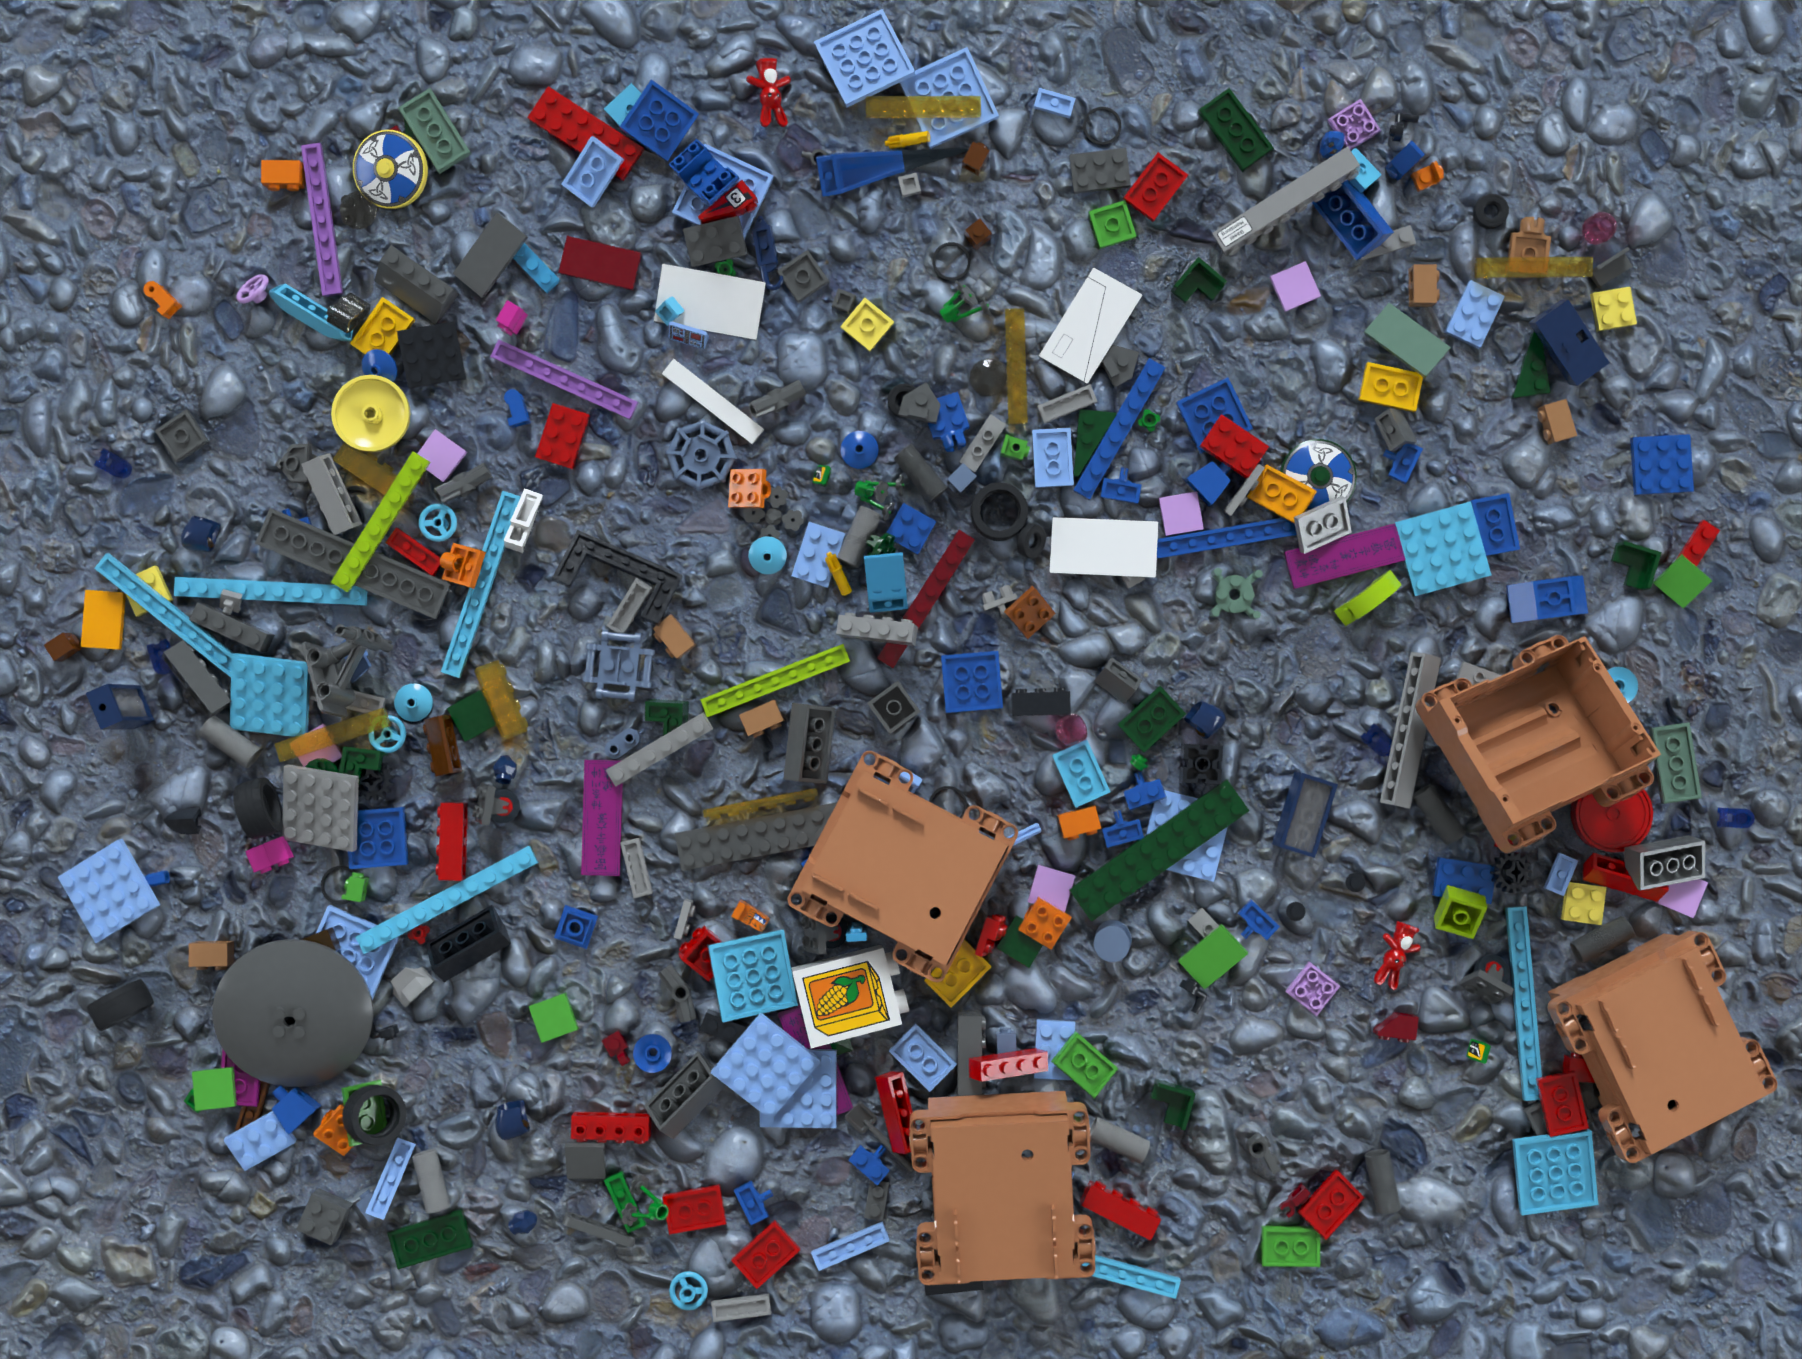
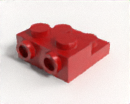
M992 914V916L986 917L974 955L980 957L988 955L994 948L995 942L992 940L996 941L1005 937L1008 928L1005 925V916Z
M704 925L693 932V938L688 943L684 942L680 946L678 955L683 962L709 982L713 978L708 945L722 941Z

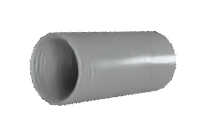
M859 506L860 508H858L859 510L845 538L846 540H844L845 542H843L841 550L837 555L838 560L856 568H859V564L867 550L868 545L866 541H871V535L875 533L874 531L882 517L879 513L863 506Z
M216 716L210 717L203 724L199 732L201 737L245 768L254 764L262 751L260 747Z
M1098 1117L1094 1119L1090 1127L1092 1142L1132 1159L1139 1164L1144 1161L1150 1147L1149 1140Z
M430 1149L413 1155L414 1167L418 1176L419 1188L426 1213H435L448 1208L450 1202L437 1150Z

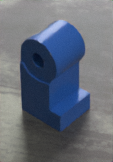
M515 389L508 390L504 395V400L509 405L512 415L511 418H507L509 426L517 428L530 424L531 421L522 394Z

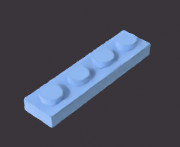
M397 1137L366 1209V1214L384 1220L416 1144Z
M883 1221L817 1248L811 1251L818 1271L889 1242L890 1238Z

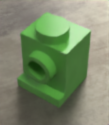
M1006 434L1000 456L1022 462L1023 457L1027 458L1029 453L1028 441ZM1016 444L1020 447V449L1018 451H1014L1012 446Z
M352 872V876L345 882L344 890L347 892L342 895L341 899L356 902L364 901L369 877H364V873Z

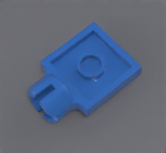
M955 392L937 398L941 405L937 423H928L933 440H942L944 449L947 452L955 451L954 441L958 450L966 446L963 432L970 429L959 394Z

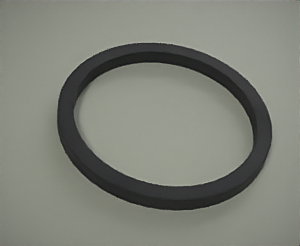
M1094 108L1084 119V134L1089 141L1096 145L1111 144L1118 138L1121 132V119L1111 108ZM1099 110L1112 113L1118 121L1117 134L1106 142L1094 140L1086 129V122L1089 116Z
M948 242L939 246L934 252L932 259L936 274L948 281H955L964 277L971 263L967 249L955 242ZM946 246H957L967 256V268L957 277H946L936 268V255Z
M943 786L933 792L929 799L931 803L935 794L943 789L957 791L964 800V810L960 816L962 818L967 809V800L959 789L952 786Z
M336 866L329 869L321 880V891L324 897L334 904L341 905L351 902V900L340 902L331 899L325 891L324 883L327 875L335 869H345L351 873L355 871L346 866Z

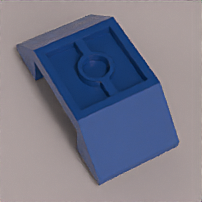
M698 139L692 142L668 164L685 185L708 207L740 179L729 167L724 168L714 159L707 147Z
M1583 575L1506 585L1511 623L1588 613Z

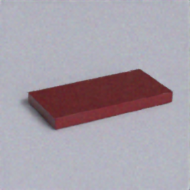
M567 236L558 273L634 291L642 253Z

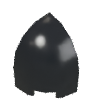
M200 807L184 808L169 814L163 821L167 827L179 834H199L201 825L198 826V817H201L202 814Z

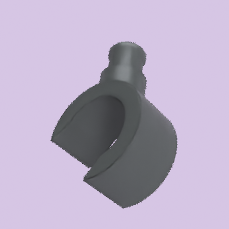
M817 149L812 153L802 151L801 157L810 160L812 166L817 169L814 158L817 155L825 156L827 154L824 150Z

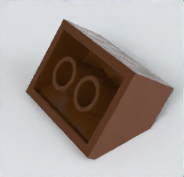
M440 715L425 719L423 731L428 736L427 751L432 757V762L430 763L432 773H435L436 777L462 772L451 715Z

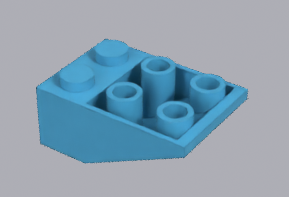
M903 552L864 556L870 613L908 609Z

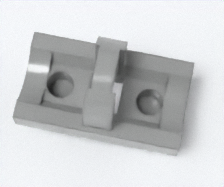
M1009 585L999 588L1002 596L1001 599L995 600L992 591L982 594L983 610L987 611L998 607L1001 617L1003 619L1007 618V615L1004 613L1006 610L1004 604L1018 599L1016 593L1013 594Z

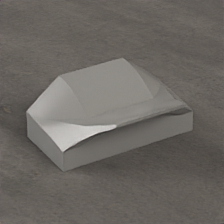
M423 966L417 969L405 967L390 982L393 986L395 997L404 1007H407L435 979Z

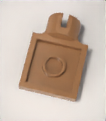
M1524 217L1521 220L1520 231L1518 233H1511L1506 272L1539 276L1547 274L1551 236L1544 234L1545 220L1543 218L1537 217V220H1534L1535 217Z

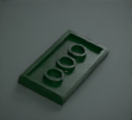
M1227 88L1198 110L1199 115L1242 172L1273 151L1274 147L1230 88Z
M463 1209L387 1232L398 1270L473 1247Z

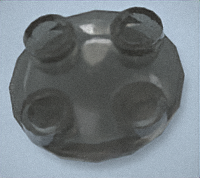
M355 191L341 198L340 215L347 226L353 229H363L374 222L377 216V206L369 194Z
M983 359L973 366L969 379L972 388L980 396L990 397L997 395L1004 389L1007 384V373L1004 366L995 359Z

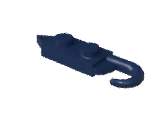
M758 215L755 227L752 229L757 263L760 268L761 280L766 283L765 288L774 291L782 286L783 276H780L779 282L775 285H772L769 281L768 273L776 269L778 258L772 226L768 225L762 216Z

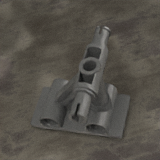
M339 624L335 627L334 632L336 636L345 638V642L330 648L303 642L302 648L319 710L322 713L346 718L348 717L346 707L355 700L354 691L346 687L366 649L390 652L393 649V642L383 639L380 634L371 632L369 629H362L356 626L347 627Z

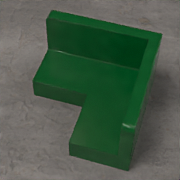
M1198 257L1176 282L1171 292L1186 303L1198 289L1212 301L1226 285L1227 280Z
M1623 541L1616 543L1611 562L1629 567L1624 586L1641 591L1649 590L1652 587L1662 552Z
M650 699L645 702V721L664 722L663 736L688 722L689 701Z
M343 746L339 773L359 776L360 783L362 768L380 771L382 757L388 756V753Z
M1155 1078L1150 1098L1168 1103L1163 1119L1164 1123L1178 1126L1183 1131L1186 1130L1196 1093L1190 1088Z

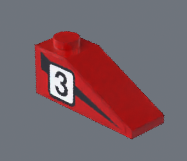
M741 180L702 212L698 219L701 224L741 216L746 212H752L757 207L758 199L744 181Z

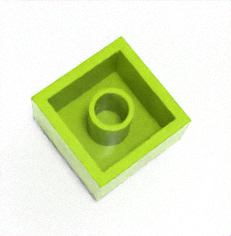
M1447 885L1434 914L1435 928L1474 939L1487 910L1485 895Z

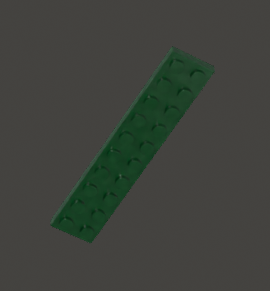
M1225 779L1221 782V785L1218 784L1071 887L1069 891L1092 922L1248 813L1249 809L1228 779Z

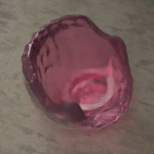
M1597 212L1587 218L1582 224V235L1590 244L1598 245L1604 243L1616 233L1617 221L1609 213Z
M1078 714L1066 715L1059 719L1055 725L1057 738L1067 746L1076 745L1087 738L1086 724Z

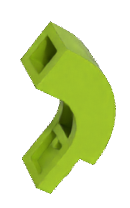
M1389 570L1375 579L1358 595L1338 607L1334 612L1342 623L1347 626L1385 601L1400 588L1401 583L1392 571Z

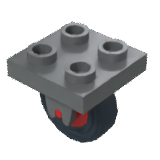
M481 782L480 787H477L476 798H478L477 806H474L472 813L475 821L482 825H490V819L497 823H508L518 815L520 802L512 791L507 789L496 790L495 786Z
M803 914L801 920L802 928L804 929L802 943L805 951L826 954V948L834 949L840 947L845 942L848 927L843 918H841L838 925L828 927ZM827 914L826 919L828 922L833 923L837 920V915Z
M1494 954L1485 955L1478 959L1474 972L1463 977L1459 984L1467 992L1476 994L1483 1001L1492 1004L1512 996L1514 988L1506 984L1510 977L1509 966L1505 960Z

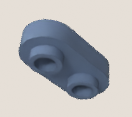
M632 728L622 731L605 745L606 755L612 759L622 757L639 744V732ZM629 734L633 736L631 742L627 740V735ZM612 746L617 747L616 753L611 751Z

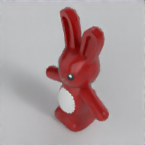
M761 58L756 62L759 79L753 76H747L746 78L749 84L762 89L760 93V102L762 104L760 124L763 127H767L770 124L771 110H773L777 123L781 127H785L788 121L781 106L782 97L778 88L789 84L791 78L785 76L777 80V59Z
M1397 921L1393 938L1388 933L1383 935L1384 941L1391 949L1387 950L1384 954L1383 965L1374 976L1375 984H1383L1389 973L1388 986L1392 990L1397 989L1400 969L1406 963L1405 953L1421 950L1419 944H1412L1413 937L1419 932V928Z

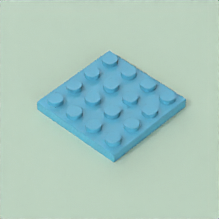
M1471 501L1395 522L1414 596L1491 576Z
M239 653L232 654L231 728L292 737H302L307 734L310 674L308 673L307 662Z
M784 929L708 945L722 1022L798 1006Z
M1590 1129L1553 1137L1546 1134L1512 1139L1519 1213L1522 1216L1599 1205L1592 1131Z

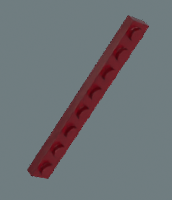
M958 530L902 619L912 620V623L919 629L975 541L974 538ZM886 643L877 659L894 668L908 645Z

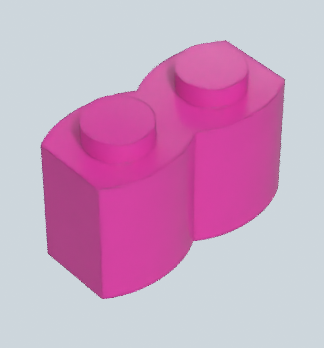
M507 300L495 321L498 323L497 327L501 331L512 336V334H518L528 315L523 309Z
M284 836L245 851L253 872L260 871L261 874L271 871V866L278 864V867L290 863L289 859L294 857Z

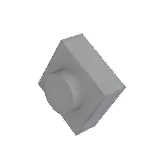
M917 173L898 177L902 197L921 193Z

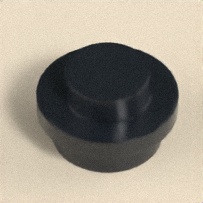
M1351 873L1347 876L1345 884L1350 891L1359 892L1365 886V879L1359 873Z
M1291 902L1286 908L1287 917L1293 921H1300L1305 916V907L1299 902Z

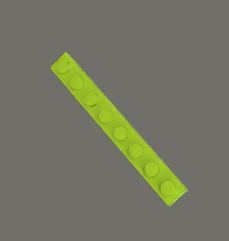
M412 451L331 583L346 592H350L431 463L430 461Z
M841 644L700 700L706 716L710 717L850 662L844 644Z

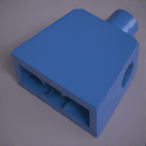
M1212 461L1191 474L1184 481L1210 507L1231 481L1226 476L1231 468L1224 463L1217 466Z
M280 1085L272 1092L279 1100L272 1108V1111L288 1135L322 1106L299 1087L292 1089L288 1093Z

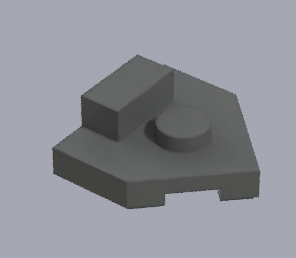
M1112 345L1101 361V365L1114 388L1132 379L1139 355L1138 351Z
M925 382L903 396L899 416L936 424L941 405Z
M291 444L282 459L275 463L277 468L282 470L292 483H309L301 464L316 458V455L312 454V444Z

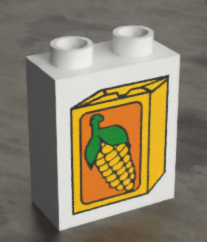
M881 945L791 968L811 1048L902 1025L900 1014L909 1012L904 989L894 991L891 976L900 974L898 963L893 959V952L885 953Z

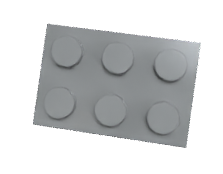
M1343 496L1294 517L1299 549L1304 554L1352 533L1347 502Z

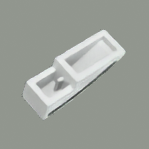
M524 489L510 520L511 525L504 538V546L506 548L521 553L524 552L543 495Z

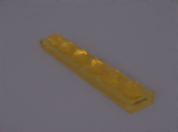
M981 96L866 97V118L981 117Z
M1501 257L1475 259V278H1574L1593 276V257Z
M1024 308L1005 309L1008 424L1028 423Z
M380 708L275 743V748L279 761L284 762L390 727L391 724L386 708Z
M812 788L703 810L704 818L709 817V820L721 818L720 814L728 813V817L740 814L739 811L746 809L747 813L759 811L758 807L766 806V809L776 808L778 803L784 802L785 806L796 804L798 799H803L804 802L813 801L815 796L819 795L818 789Z

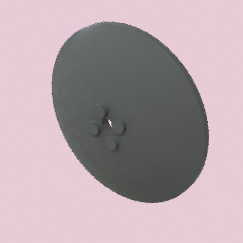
M297 939L269 942L253 948L238 958L221 979L214 996L212 1010L215 1033L228 1057L252 1077L270 1084L286 1087H303L318 1084L346 1070L358 1058L366 1046L374 1016L369 988L358 969L343 955L327 946ZM285 1017H293L295 1019V1023L288 1024L285 1021Z

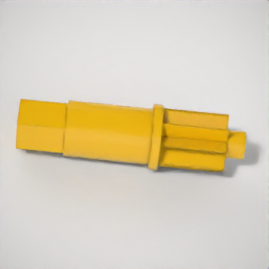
M929 131L900 134L888 137L887 141H885V146H889L890 149L905 148V146L930 142L931 137Z
M826 553L825 561L841 595L850 594L852 589L836 554Z

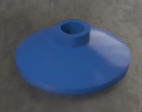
M373 349L364 355L362 359L364 375H377L385 377L392 382L396 380L397 366L394 359L387 352Z
M854 431L844 438L840 451L844 462L848 466L855 469H864L875 462L879 449L876 439L871 434L865 431ZM862 446V452H857L856 447Z
M645 1035L634 1046V1061L645 1072L656 1073L662 1071L670 1063L672 1057L671 1046L661 1035ZM655 1049L657 1051V1054L652 1055L650 1053V1050Z

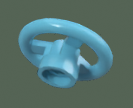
M432 504L426 507L419 517L420 531L431 541L441 542L449 539L457 527L455 513L444 504ZM440 509L438 516L433 518V520H425L429 512ZM446 513H448L451 518V527L448 532L446 529L448 528L449 523L448 520L445 518ZM438 520H441L440 526L436 525ZM425 526H432L435 530L440 531L442 535L434 536L430 534Z
M383 715L375 719L370 725L368 738L373 748L377 751L392 753L400 749L404 744L406 728L397 717ZM389 721L397 724L400 729V735L395 727H389ZM382 722L383 730L381 736L375 740V729ZM388 731L391 733L390 737L386 735ZM384 741H398L397 744H395L392 747L386 748L380 746V744Z
M686 1271L678 1274L672 1280L669 1294L672 1302L678 1308L694 1310L705 1302L708 1287L701 1275ZM685 1278L696 1279L701 1287L689 1285ZM678 1282L682 1286L679 1293L680 1301L675 1294V1287ZM685 1290H690L691 1294H686ZM695 1294H701V1297L697 1302L693 1304H685L686 1302H691L694 1299Z

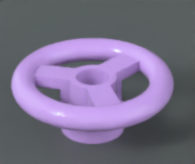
M261 274L249 279L239 289L236 296L237 301L242 304L251 301L255 303L263 301L267 296L265 289L269 282L268 277ZM244 294H249V296L243 298Z

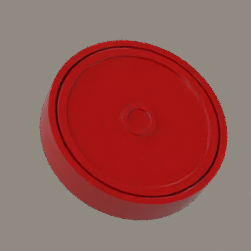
M1645 790L1609 807L1599 805L1593 794H1590L1572 802L1570 815L1575 832L1587 845L1606 852H1623L1624 847L1638 845L1647 836L1653 821V807Z

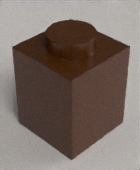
M972 142L962 161V168L979 176L989 157L990 150H988V147L980 142Z
M981 218L965 229L964 236L975 250L988 242L992 235Z
M63 632L44 644L52 659L59 662L65 661L81 650L78 638L72 633Z

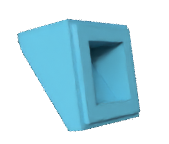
M672 296L666 299L655 312L668 326L671 321H674L684 312V309Z

